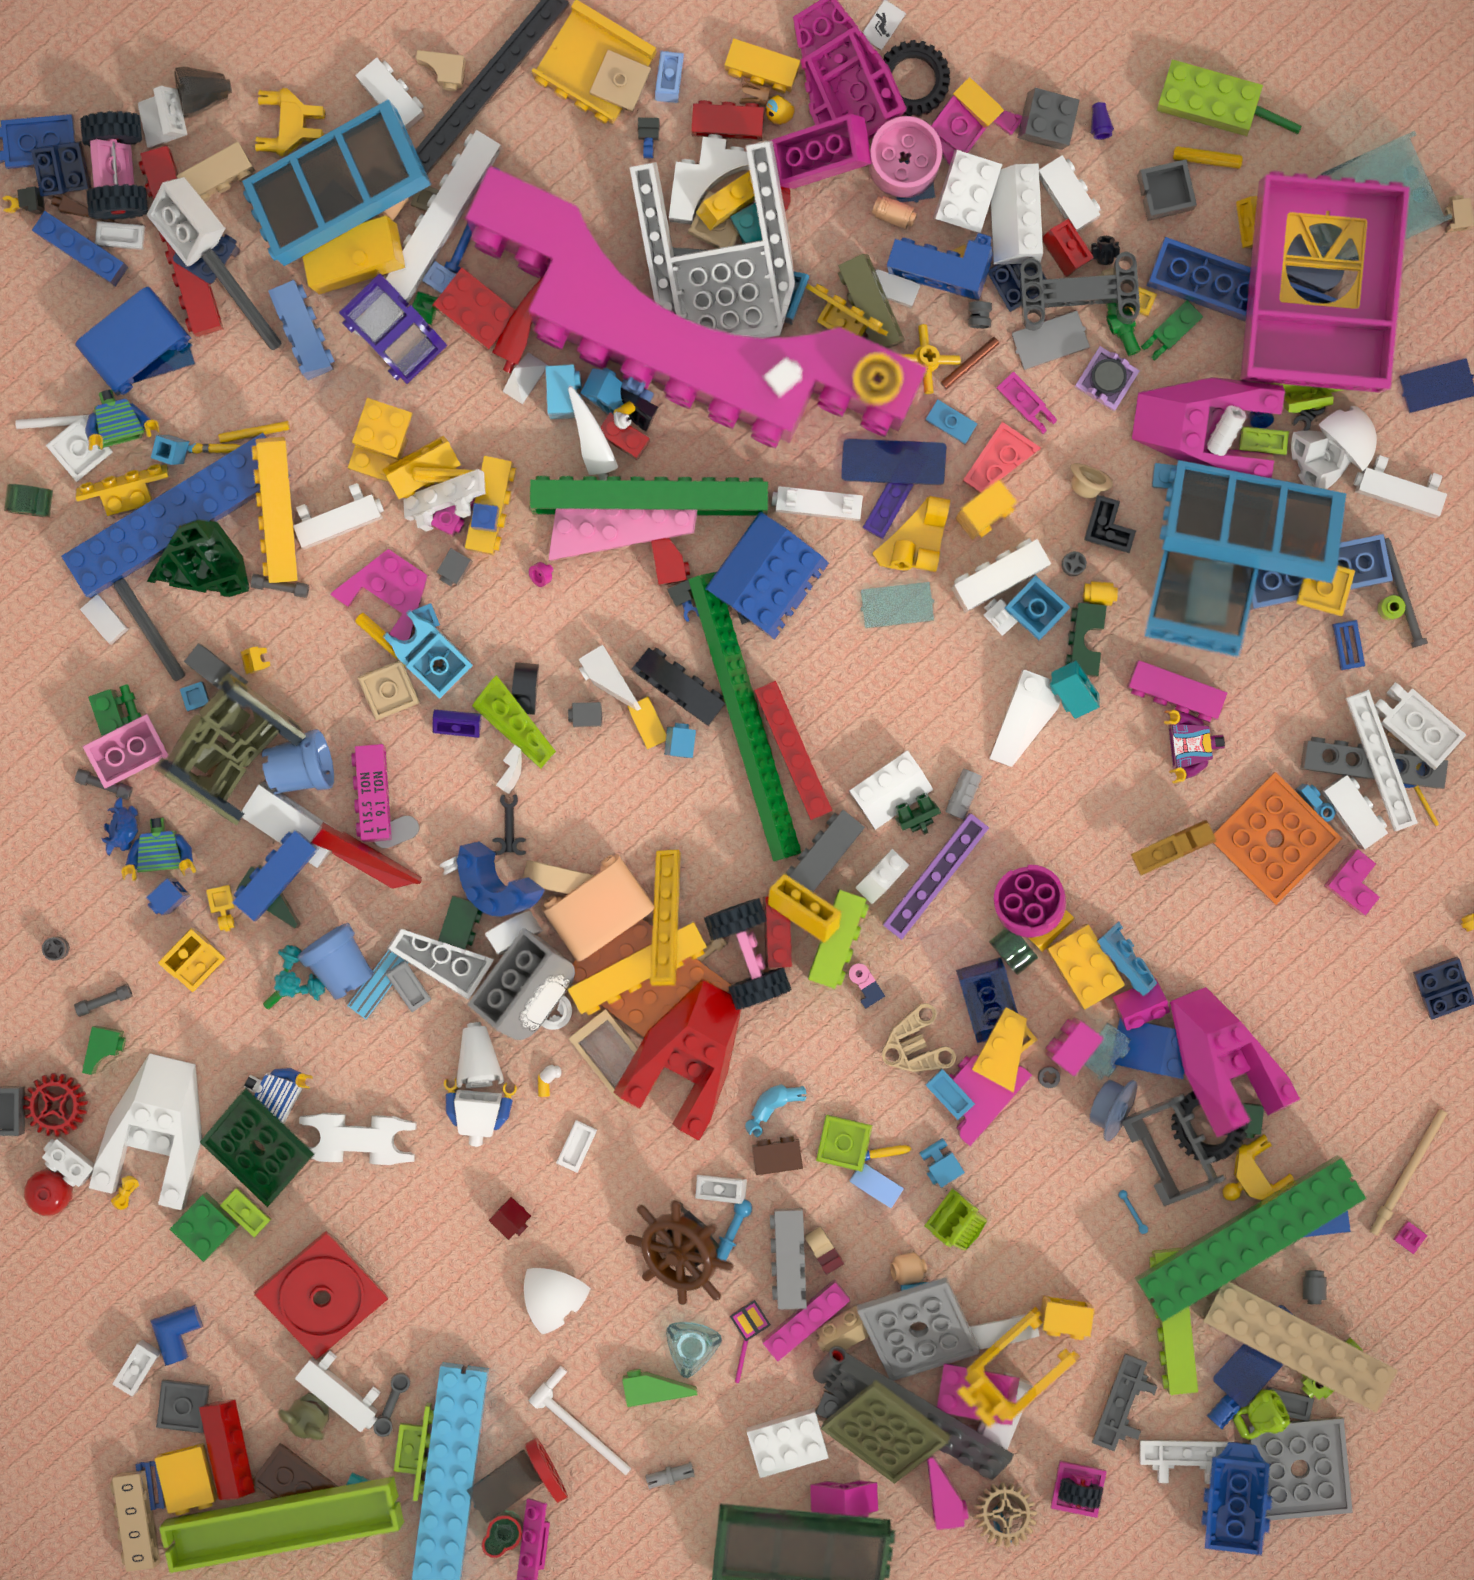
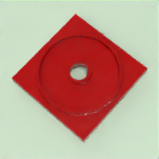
M327 1230L254 1291V1295L316 1360L388 1300L386 1293ZM324 1290L331 1297L327 1303L317 1304L313 1301L316 1292Z

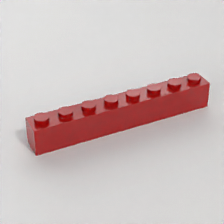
M168 146L140 153L142 161L138 162L142 175L147 176L148 183L145 184L149 198L153 197V200L163 182L178 179V172L172 152ZM159 232L162 242H166L168 251H165L168 264H173L175 273L172 274L174 285L180 288L182 294L178 296L181 308L187 311L188 318L185 319L188 331L193 332L196 337L223 330L211 284L173 261V256L176 252Z

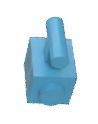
M943 1138L919 1152L923 1160L931 1156L934 1158L935 1161L927 1165L930 1171L926 1174L933 1185L938 1183L941 1188L965 1173L952 1151L945 1155H942L940 1150L948 1146Z

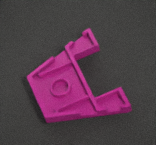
M954 95L930 125L939 136L942 145V155L949 166L954 150L968 153L986 129ZM1004 109L993 123L1011 136L1020 125L1022 116L1010 113Z
M387 549L335 589L330 595L349 607L362 587H364L402 613L389 634L404 641L410 639L414 627L412 619L406 612L409 609L412 611L419 608L428 575Z

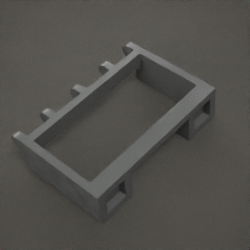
M1184 1094L1133 1113L1122 1121L1132 1143L1140 1139L1142 1140L1161 1178L1153 1186L1163 1206L1209 1190L1215 1184L1226 1180L1224 1175L1217 1177L1211 1165L1212 1162L1216 1161L1214 1155L1207 1157L1200 1143L1206 1138L1204 1134L1197 1136L1189 1121L1195 1118L1194 1114L1186 1115L1180 1101L1185 1099ZM1170 1107L1174 1109L1208 1177L1207 1181L1178 1191L1143 1121V1118Z

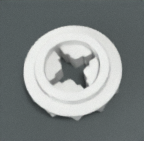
M563 995L558 1004L557 1010L563 1016L553 1015L549 1020L546 1018L541 1026L556 1030L564 1027L569 1022L572 1015V1006L567 997Z

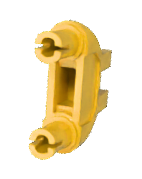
M282 88L280 91L259 90V105H278L281 109L279 136L277 138L256 136V152H276L277 155L284 157L304 142H313L324 135L322 129L306 128V119L325 120V109L323 106L304 105L288 88Z

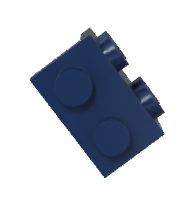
M227 234L224 237L221 236L218 244L211 249L217 254L224 265L230 256L236 258L240 252L236 245L237 241ZM177 253L173 256V261L208 284L215 282L217 277L203 257L191 266H186Z

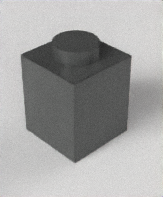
M450 548L437 570V573L441 575L439 580L449 586H452L453 583L459 586L473 561Z
M572 703V708H568V721L573 722V727H602V703Z

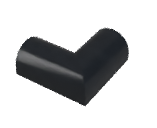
M1097 495L1084 541L1130 553L1136 530L1114 524L1120 501Z

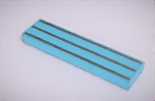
M388 950L373 970L374 974L361 986L347 1006L367 1020L393 985L385 973L404 961V959Z

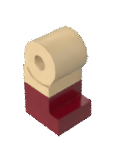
M821 1226L805 1235L808 1244L826 1275L844 1265L843 1259Z

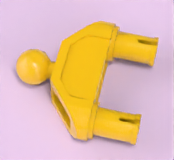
M1262 1134V1136L1248 1145L1242 1144L1237 1149L1233 1175L1238 1183H1228L1224 1186L1222 1194L1226 1200L1236 1201L1243 1190L1249 1197L1264 1200L1294 1181L1293 1176L1289 1173L1275 1184H1269L1254 1160L1257 1155L1272 1147L1265 1134Z

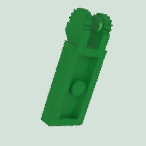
M1186 300L1152 333L1153 335L1141 348L1143 350L1148 349L1158 339L1163 346L1152 354L1151 358L1155 361L1161 354L1175 345L1203 316Z

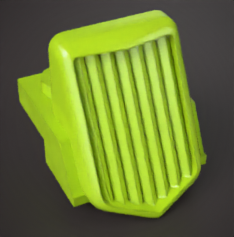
M952 1188L924 1226L946 1246L951 1247L953 1245L961 1250H967L979 1237L987 1223V1219L978 1212L979 1209Z

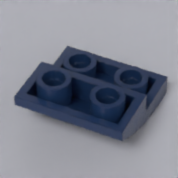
M82 141L31 149L40 196L63 194L69 191L91 188Z
M998 264L988 271L1009 312L1021 307L1019 280L1021 264ZM1033 267L1024 269L1028 276L1037 274ZM1042 271L1043 280H1046L1047 278ZM1029 290L1026 292V296L1030 299H1036L1038 293L1034 290Z
M1458 957L1413 972L1420 995L1431 1020L1474 1005L1473 993Z

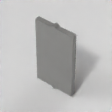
M1077 311L1045 321L1038 330L1031 331L1025 328L1011 333L1017 349L1015 353L1019 354L1024 370L1090 347L1084 332L1086 328L1082 326Z

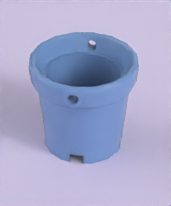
M318 729L305 732L306 737L298 746L289 741L263 750L262 757L268 756V762L262 764L269 788H276L273 792L274 795L310 788L325 790L333 787L334 768L330 750L323 734Z
M344 923L320 937L305 948L297 957L304 967H309L330 992L334 1000L347 995L346 992L352 989L355 990L374 974L353 938L355 933L349 923Z

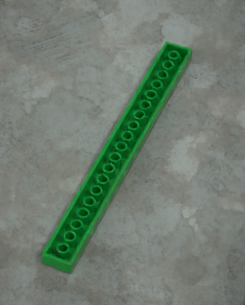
M716 572L698 575L688 579L773 862L801 854L792 817L790 816L788 804L779 780L775 761L754 697V691L751 687L741 648L729 614L728 605L705 589Z

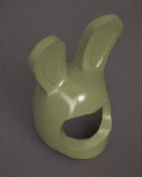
M308 1393L295 1400L288 1411L280 1409L278 1415L283 1422L287 1423L289 1430L295 1436L303 1439L322 1440L324 1434L321 1431L324 1430L329 1420V1406L313 1393ZM306 1401L317 1402L321 1406L322 1411L315 1404Z

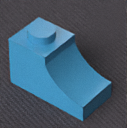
M592 368L581 394L606 414H613L615 409L623 405L621 399V386L623 382L615 377L616 373L608 368H603V370Z

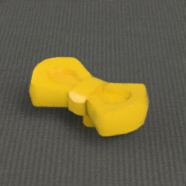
M126 1176L122 1178V1187H119L118 1194L111 1199V1203L116 1209L123 1210L128 1207L129 1196L139 1186L135 1177Z

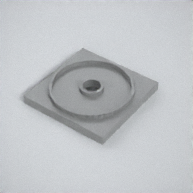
M947 1277L857 1305L860 1318L889 1379L892 1381L980 1354L979 1346ZM915 1322H923L927 1325L921 1331H915L910 1327Z
M1343 1417L1291 1421L1283 1432L1278 1434L1268 1432L1261 1434L1257 1438L1249 1439L1250 1444L1257 1446L1264 1461L1270 1464L1268 1495L1272 1496L1271 1510H1266V1518H1269L1270 1521L1353 1513ZM1248 1425L1249 1433H1252L1255 1428L1252 1425ZM1296 1460H1304L1307 1463V1472L1302 1476H1295L1291 1472V1466Z

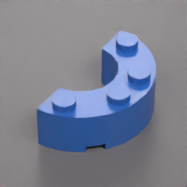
M480 841L460 846L457 865L461 885L467 899L483 913L500 917L522 912L533 907L542 897L545 889L529 877L510 881L507 886L504 885L495 870L494 860L496 853Z

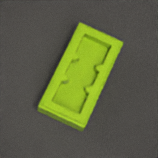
M1242 426L1239 450L1287 455L1289 431Z

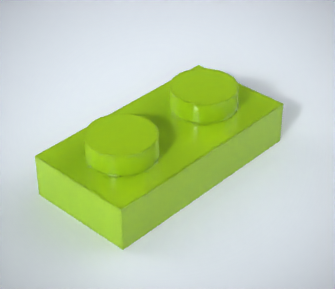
M238 1187L220 1205L254 1238L272 1220Z

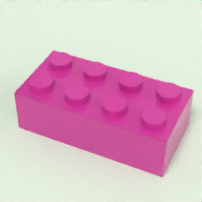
M853 114L770 140L773 142L781 187L795 189L872 164L865 117Z

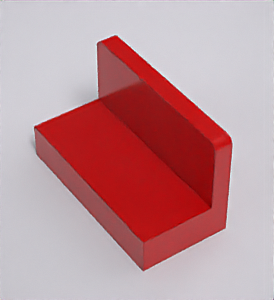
M1069 218L1051 228L1042 237V242L1065 277L1070 276L1075 270L1094 258Z

